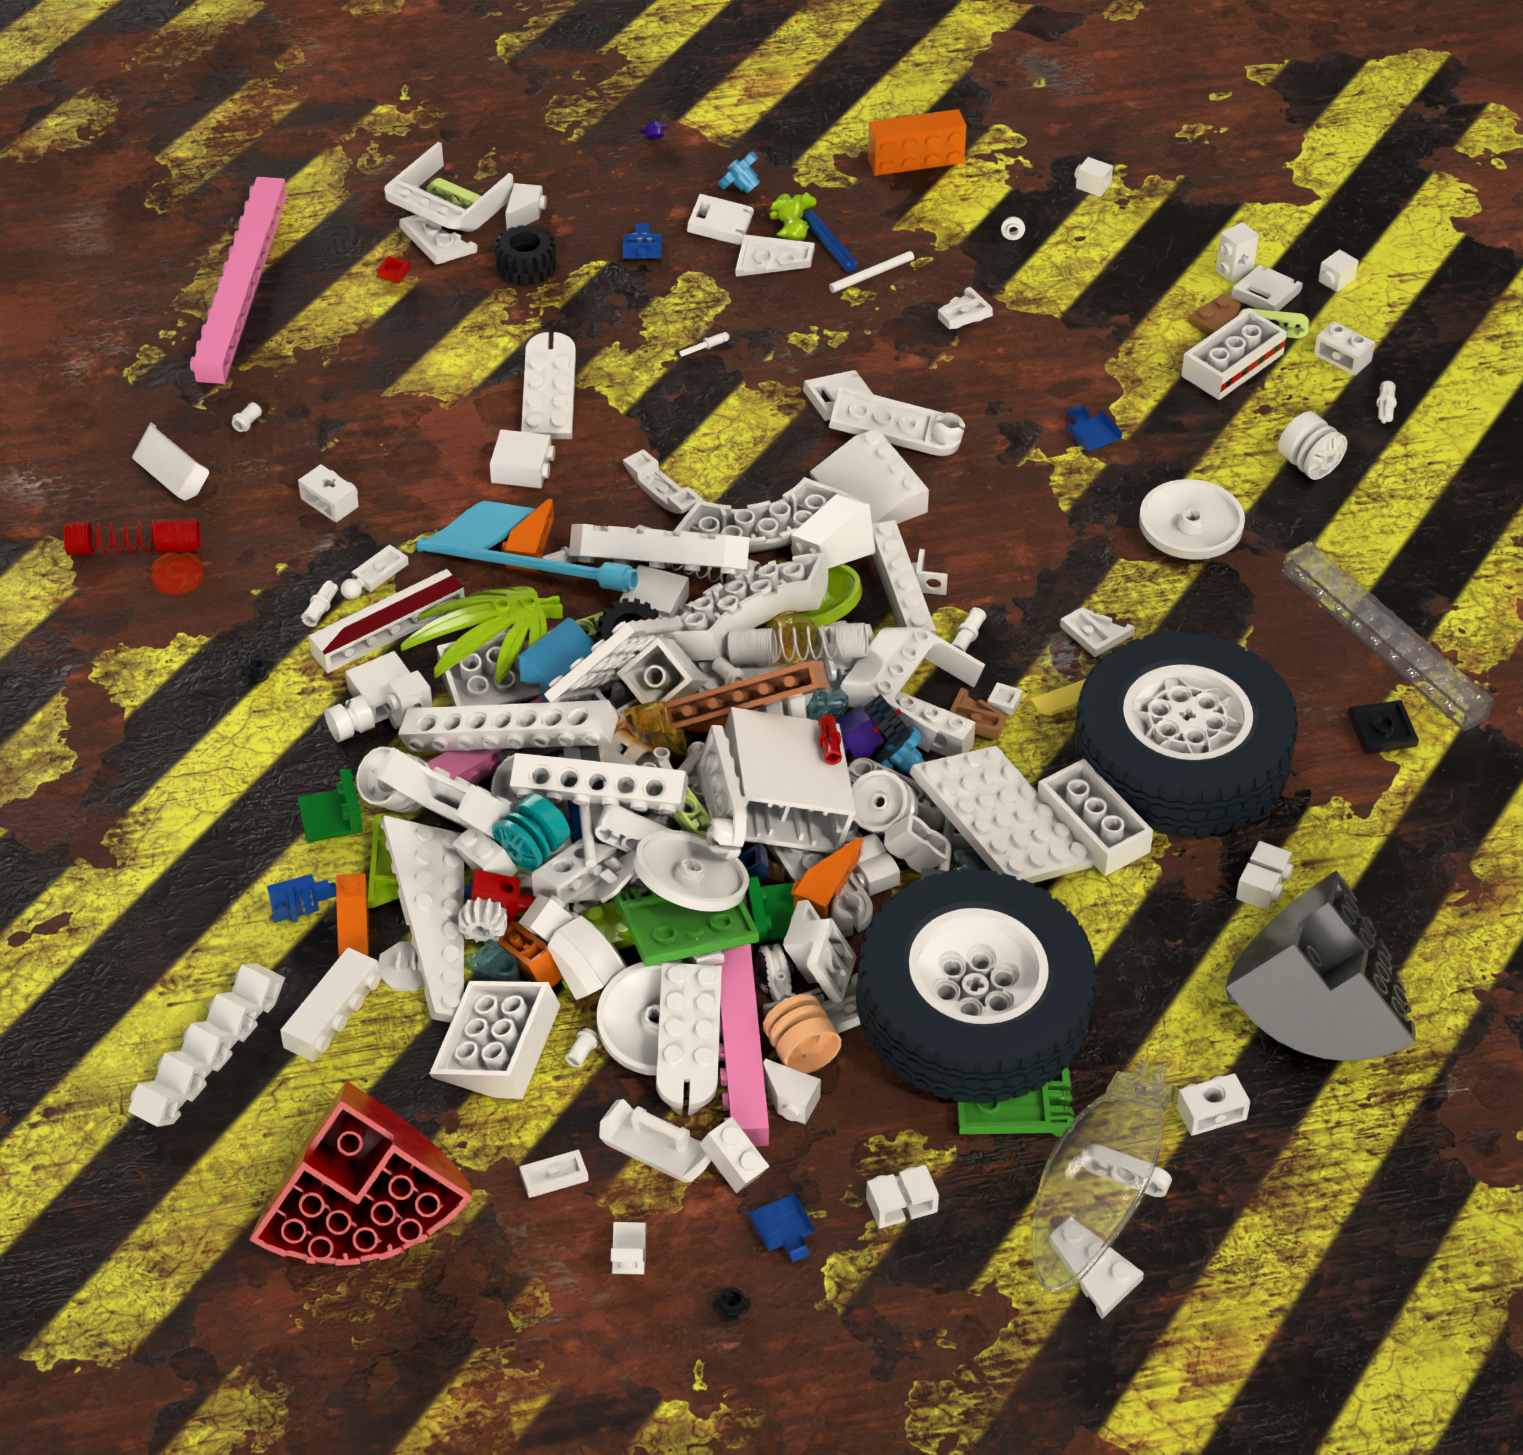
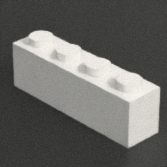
M348 947L280 1030L283 1048L312 1062L316 1060L320 1053H324L336 1033L344 1029L352 1013L361 1008L365 997L379 985L381 976L379 974L378 961Z

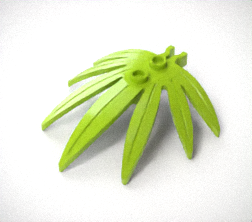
M529 586L474 592L469 594V597L440 604L418 615V621L438 613L459 609L430 622L416 631L401 644V651L439 636L480 624L461 636L441 657L434 668V677L438 678L502 631L511 628L502 643L497 660L496 683L500 684L516 660L528 631L530 630V647L547 634V618H563V606L560 604L559 596L538 598L537 592Z

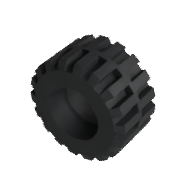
M518 225L515 228H508V231H503L501 236L497 237L495 243L497 272H499L501 278H505V281L509 283L514 282L515 285H536L540 281L548 280V277H551L554 271H556L555 241L549 231L543 230L539 226Z
M623 598L622 603L615 601L610 609L606 607L603 610V616H600L598 619L596 641L599 642L602 639L607 641L614 635L611 631L623 621L628 623L632 620L639 621L642 619L645 621L649 618L654 620L659 617V612L656 609L652 610L651 604L648 602L641 604L640 599L634 598V602H629V598Z

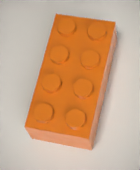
M960 110L870 121L868 161L874 176L964 163L966 124Z

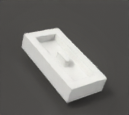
M579 1149L519 1166L520 1175L529 1198L588 1181V1172Z

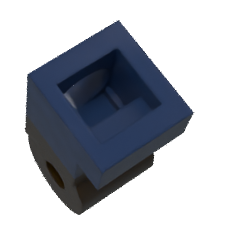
M760 843L738 856L745 866L749 878L758 877L760 886L786 884L783 865L768 859L767 849Z

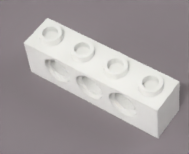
M899 692L896 696L895 701L898 705L940 729L930 750L947 757L970 751L974 745V721L903 692Z

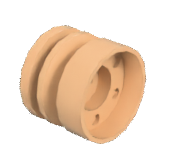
M802 994L787 998L777 1004L767 1014L763 1022V1031L769 1038L771 1045L775 1048L782 1064L805 1074L819 1070L827 1065L841 1048V1038L815 996Z

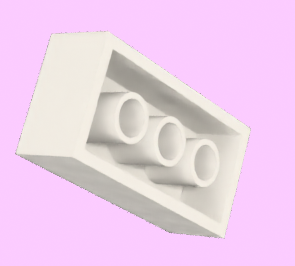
M1085 759L1039 781L1038 798L1053 809V815L1060 823L1070 828V834L1075 840L1086 846L1088 849L1087 853L1093 859V865L1104 876L1150 853L1153 829L1094 771Z

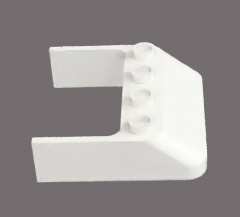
M437 142L384 188L387 201L446 228L472 232L509 202L513 190V175L508 173L469 208L464 209L418 188L444 166L442 143Z
M883 628L869 645L867 657H861L842 681L838 692L839 697L844 703L854 709L859 705L863 709V707L881 694L894 711L898 708L902 711L898 716L907 727L914 725L921 732L922 739L917 746L929 752L940 729L898 705L895 701L896 696L924 658L972 687H975L985 664L924 628Z
M391 748L376 776L377 779L432 812L466 829L472 825L495 841L492 834L493 826L502 820L506 814L513 812L511 808L512 802L501 796L494 798L491 796V792L475 786L458 776L452 780L449 778L451 774L445 770L435 767L433 771L396 748Z

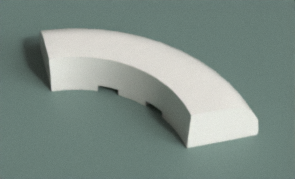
M804 477L793 489L783 494L782 499L773 503L765 501L747 505V509H731V505L715 504L698 499L673 532L684 531L749 537L748 553L774 550L791 545V534L838 493L848 496L850 494Z
M825 552L793 556V561L776 564V560L760 567L755 572L753 568L733 575L734 580L723 586L721 583L715 584L703 592L704 597L698 598L694 602H689L686 605L687 611L684 614L675 616L681 620L684 626L669 639L675 640L690 660H715L718 657H722L727 651L728 636L731 630L753 629L769 620L787 614L819 610L827 591L829 578Z

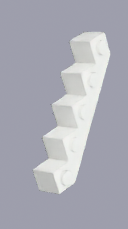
M572 524L569 556L578 557V562L594 563L595 558L613 559V563L629 565V561L649 562V567L665 569V564L685 565L684 570L700 572L701 567L721 568L720 573L736 574L737 570H747L750 538L724 534L713 535L697 532H672L657 529Z
M257 963L241 965L234 976L235 984L232 992L216 994L209 1004L207 1020L190 1023V1026L183 1035L184 1042L181 1051L164 1053V1056L158 1062V1072L155 1080L138 1083L131 1094V1104L128 1112L157 1127L174 1124L181 1116L180 1107L186 1100L193 1102L207 1085L205 1078L212 1070L218 1072L232 1056L230 1049L238 1040L244 1042L257 1027V1021H255L263 1011L269 1013L275 1006L285 977Z

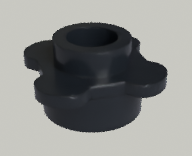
M253 656L250 658L249 664L242 668V674L248 676L252 682H264L269 678L270 670L274 669V663L272 661H264L259 656Z
M734 1287L724 1289L720 1293L719 1298L713 1301V1309L722 1312L726 1316V1320L730 1322L737 1321L739 1315L751 1307L750 1299L744 1298L743 1292Z

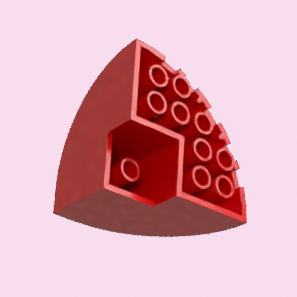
M346 1080L282 1177L259 1217L249 1240L273 1253L284 1257L287 1255L306 1260V1263L311 1264L322 1262L335 1263V1266L356 1265L363 1261L378 1258L382 1260L400 1254L404 1249L418 1242L426 1241L431 1234L443 1225L446 1226L470 1200L472 1190L460 1170L428 1138L395 1112Z

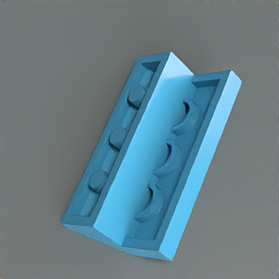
M573 618L565 619L519 655L520 681L540 684L541 703H549V700L544 695L550 689L549 684L558 676L563 675L565 677L572 671L569 667L581 657L586 659L593 653L590 649L595 643Z

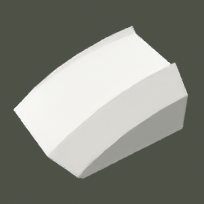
M579 916L557 929L548 943L547 948L575 1000L603 988L615 975L628 967L610 940L583 916Z

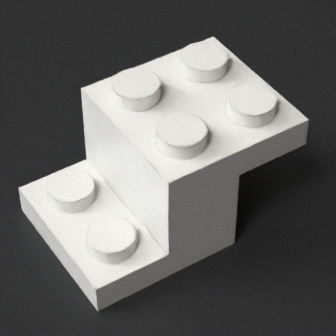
M809 900L798 901L794 914L791 917L787 935L784 938V949L790 955L808 984L819 983L831 1003L842 1002L857 956L832 918L821 919Z

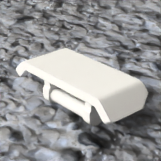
M151 422L132 455V458L173 494L185 501L197 496L209 475L208 468L193 460L156 429V425Z
M624 1099L616 1100L600 1121L599 1138L606 1145L684 1183L692 1182L704 1172L711 1162L709 1156L700 1146L701 1141L690 1137L689 1130L670 1124L646 1112V1109L638 1106L634 1110Z

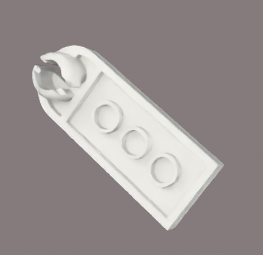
M549 332L534 336L526 345L521 432L551 435V439H572L576 350L573 340L565 334L554 332L553 349H550Z
M839 386L829 428L855 435L878 428L890 444L932 455L947 456L958 450L964 433L965 423L961 417L954 413H942Z
M711 725L697 764L711 824L706 833L707 847L712 852L719 853L721 858L736 859L740 855V847H743L746 835L745 798L740 793V779L735 774V761L730 755L729 739L725 737L723 726Z
M766 844L776 861L783 865L785 875L790 883L795 882L798 878L802 880L808 869L832 854ZM853 872L840 895L833 899L831 911L826 918L833 919L844 937L853 935V926L858 933L866 929L871 923L873 915L872 901Z
M662 963L656 1088L661 1099L678 1115H682L684 1082H689L690 1089L688 1115L696 1113L701 1107L708 1104L715 1096L717 1090L722 966Z

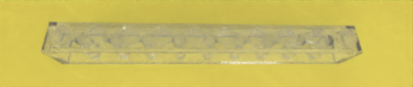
M1308 541L1286 553L1283 573L1464 732L1489 718L1494 699L1478 687L1467 675L1456 668L1449 659L1434 649L1430 643L1419 636L1412 627L1404 623L1393 611L1382 604L1376 596L1368 592L1356 579H1353L1340 565L1331 560L1321 549L1316 547L1311 541Z

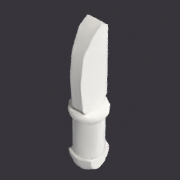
M727 332L704 338L702 343L679 351L682 357L703 348L709 350L711 347L728 341L730 336Z

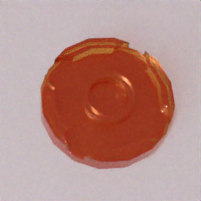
M169 552L160 556L153 562L151 567L152 584L157 590L166 594L177 595L194 590L201 584L204 577L202 561L198 556L190 552H183V554Z

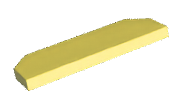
M1086 679L1031 698L1030 703L1038 713L1050 716L1078 706L1080 692Z

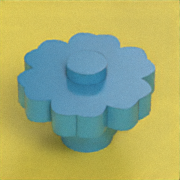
M751 151L740 162L737 159L727 167L729 172L717 184L724 190L733 182L740 191L743 190L748 194L760 183L757 178L758 175L750 167L758 159L757 155Z
M914 725L908 726L912 734L897 746L893 747L887 741L884 749L877 754L874 761L890 769L895 766L902 774L906 773L910 777L909 772L912 766L925 762L921 758L922 753L916 748L922 739V735Z

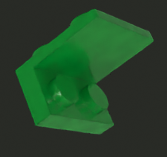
M351 769L340 770L341 782L336 783L337 790L298 798L307 842L363 833L360 808Z
M758 877L749 878V886L746 891L747 908L759 932V942L754 943V945L784 941L791 923V917L795 911L793 907L794 895H791L795 882L760 886Z

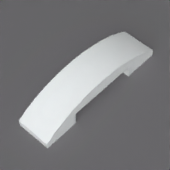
M644 449L623 459L624 466L636 483L663 508L674 513L683 514L689 511L698 499L703 500L691 488L686 487L682 489L661 472L658 461Z

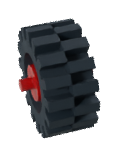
M881 694L863 707L864 711L876 725L873 731L875 733L881 731L893 747L912 734L898 716L902 711L899 708L894 711Z

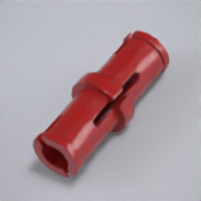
M823 715L818 720L820 728L819 744L823 748L824 761L827 764L835 765L842 760L840 752L841 735L837 731L835 717Z

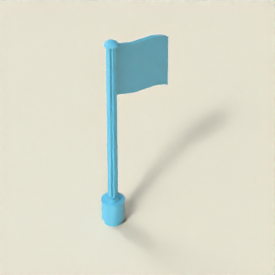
M482 501L466 510L441 531L427 539L420 537L416 543V548L419 552L428 551L595 579L599 582L601 588L621 592L635 590L639 579L638 571L629 565L605 562L601 567L595 568L488 550L505 539L510 534V531L536 510L516 505Z

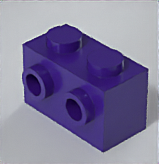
M860 705L836 720V723L840 725L846 755L851 752L855 759L859 757L865 758L875 751V747L885 742L879 731L877 733L873 731L875 725Z

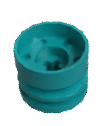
M535 793L526 795L513 807V812L506 814L502 820L493 826L492 830L495 842L507 852L514 864L527 871H534L540 867L542 862L550 857V852L556 851L570 838L571 833L568 822L557 807L546 798Z

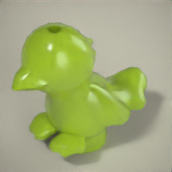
M808 192L803 195H795L793 198L789 194H782L772 203L771 210L776 211H772L769 214V218L772 220L780 219L784 224L783 228L777 233V236L794 241H803L805 239L809 226L807 221H803L801 218L804 210L816 206V199L810 196Z

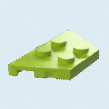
M374 816L367 899L368 908H374L399 898V885L396 874L392 873L391 865L393 862L390 851L386 850L384 828L380 827L383 817Z

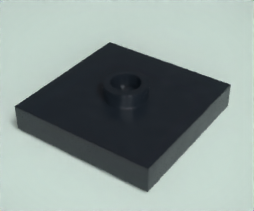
M1402 700L1349 707L1348 716L1364 754L1418 746L1419 739Z

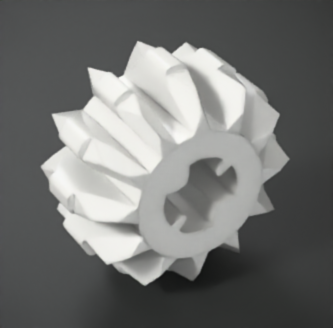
M477 897L476 901L467 900L466 904L461 906V910H459V932L465 935V939H474L475 943L483 941L488 944L490 940L498 941L499 937L503 936L507 929V909L501 907V902H491L490 898L482 900L480 897Z

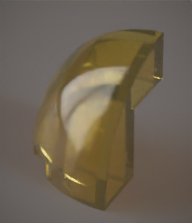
M656 700L623 710L624 718L630 731L645 747L652 751L657 747L666 748L670 751L671 757H685L687 755L683 729L670 728L665 701Z

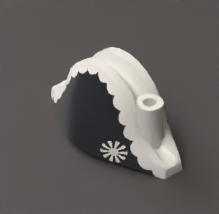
M778 943L760 946L753 966L754 982L773 1002L785 999L788 994L793 993L796 982V970L791 957Z

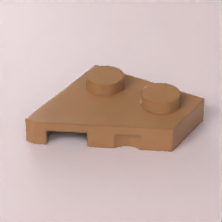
M1222 294L1190 314L1189 323L1210 336L1236 318L1240 312L1241 305Z
M961 688L950 712L974 721L975 734L998 740L1006 724L1007 715L990 707L982 699L978 700V702L968 697L969 691Z

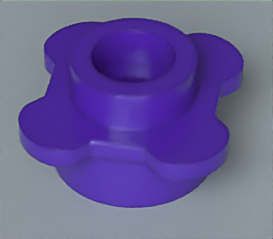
M658 121L648 122L646 128L641 129L640 133L645 134L647 140L660 139L664 137L663 130L667 129V125H660Z

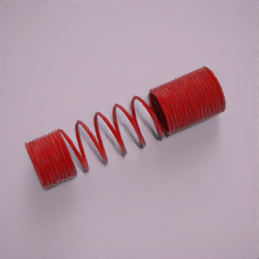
M197 518L185 520L156 519L155 523L152 519L150 545L148 551H146L142 541L140 521L138 520L137 542L135 550L132 551L128 540L127 522L124 521V538L122 549L119 552L115 544L113 522L110 521V541L108 550L105 552L100 539L99 522L97 521L96 544L92 553L93 531L91 523L86 521L82 523L66 522L64 526V547L68 556L80 554L93 555L97 550L99 542L101 551L107 555L111 549L112 542L118 554L123 552L125 543H127L129 551L134 554L138 549L140 539L145 553L151 550L153 540L157 553L198 552L201 544L200 524Z

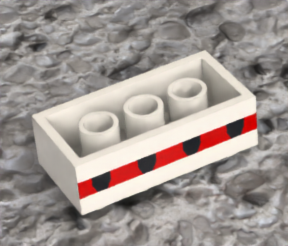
M1248 308L1184 353L1181 376L1220 400L1283 355L1287 331Z

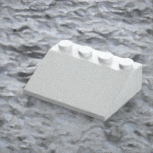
M878 428L854 436L810 471V476L814 481L849 493L851 497L868 502L872 523L896 520V523L899 524L928 512L929 489Z
M511 628L505 629L443 673L442 678L453 705L513 704L540 697V684L520 681L519 655L529 648L530 630L516 660L500 684L496 683L497 660L502 643ZM455 642L437 646L438 662Z
M469 981L429 1073L430 1076L494 1098L523 1099L561 1006L549 982Z

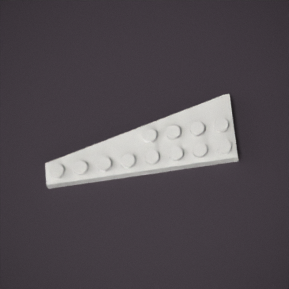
M384 816L380 822V827L384 828L386 850L390 851L392 858L391 869L392 873L396 874L399 885L398 895L406 925L410 926L412 948H415L419 960L417 967L418 971L423 975L425 983L424 993L431 1019L451 1023L464 994V934L459 932L458 927L459 910L464 905V860L452 845L462 833Z

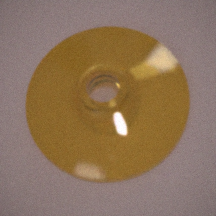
M785 611L770 620L766 628H773L775 630L777 656L780 642L779 628H782V643L788 659L791 658L793 644L788 643L789 637L793 635V627L796 628V642L801 658L805 657L807 648V626L810 627V641L814 651L818 635L814 623L808 616L797 611ZM810 648L807 658L811 655ZM796 649L794 657L790 662L784 658L782 650L778 662L788 665L802 662L796 653Z

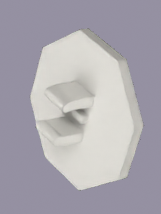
M635 850L621 856L618 860L611 858L605 862V865L610 867V869L600 872V876L603 879L596 891L600 901L604 902L617 895L635 873L633 865Z
M400 941L380 954L378 967L381 980L393 991L416 992L425 986L423 975L418 971L417 967L419 961L415 948H412L411 942Z

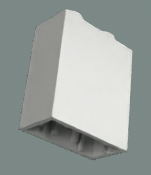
M731 707L724 727L725 737L729 739V752L735 761V774L740 779V793L745 798V841L832 854L841 849L856 813L842 736L840 744L842 760L838 764L830 765L824 761L823 748L819 744L820 728L818 720ZM836 723L837 731L841 735L840 725Z

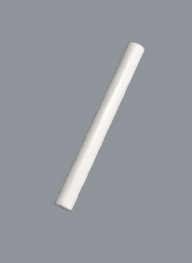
M908 251L829 284V289L832 293H835L914 260V255L911 251Z

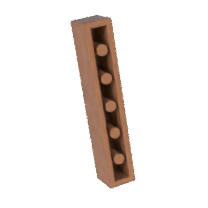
M811 660L658 705L665 732L680 731L729 716L731 707L754 710L830 687L823 661Z

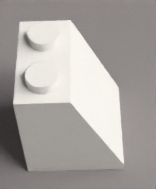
M842 493L833 496L791 534V551L793 556L825 552L828 569L876 553L869 503Z
M661 637L655 639L617 672L652 716L660 712L658 704L693 695L708 682L675 640Z

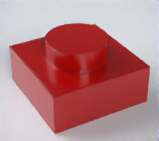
M387 256L377 270L378 278L400 283L410 270V262Z

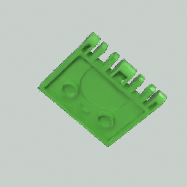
M637 887L630 888V897L626 889L620 890L617 895L613 896L617 911L621 913L645 967L759 942V932L743 900L735 907L727 910L700 911L672 903L648 887V896L641 897Z
M1069 1065L1051 1082L1048 1083L1046 1081L1045 1086L1034 1092L1030 1090L1027 1095L1015 1099L1010 1097L1007 1101L995 1103L993 1100H989V1103H974L970 1100L968 1103L957 1101L959 1135L1052 1133L1055 1136L1073 1135L1076 1132L1075 1119L1073 1118L1074 1110H1072V1107L1067 1106L1073 1101L1070 1093Z

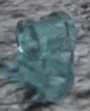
M826 689L814 692L812 699L806 707V717L811 720H819L823 715H832L835 717V720L839 719L848 708V695L841 689L834 690L833 692H828Z
M492 939L484 942V947L476 954H470L466 957L467 965L471 971L486 981L521 982L517 958L500 947Z

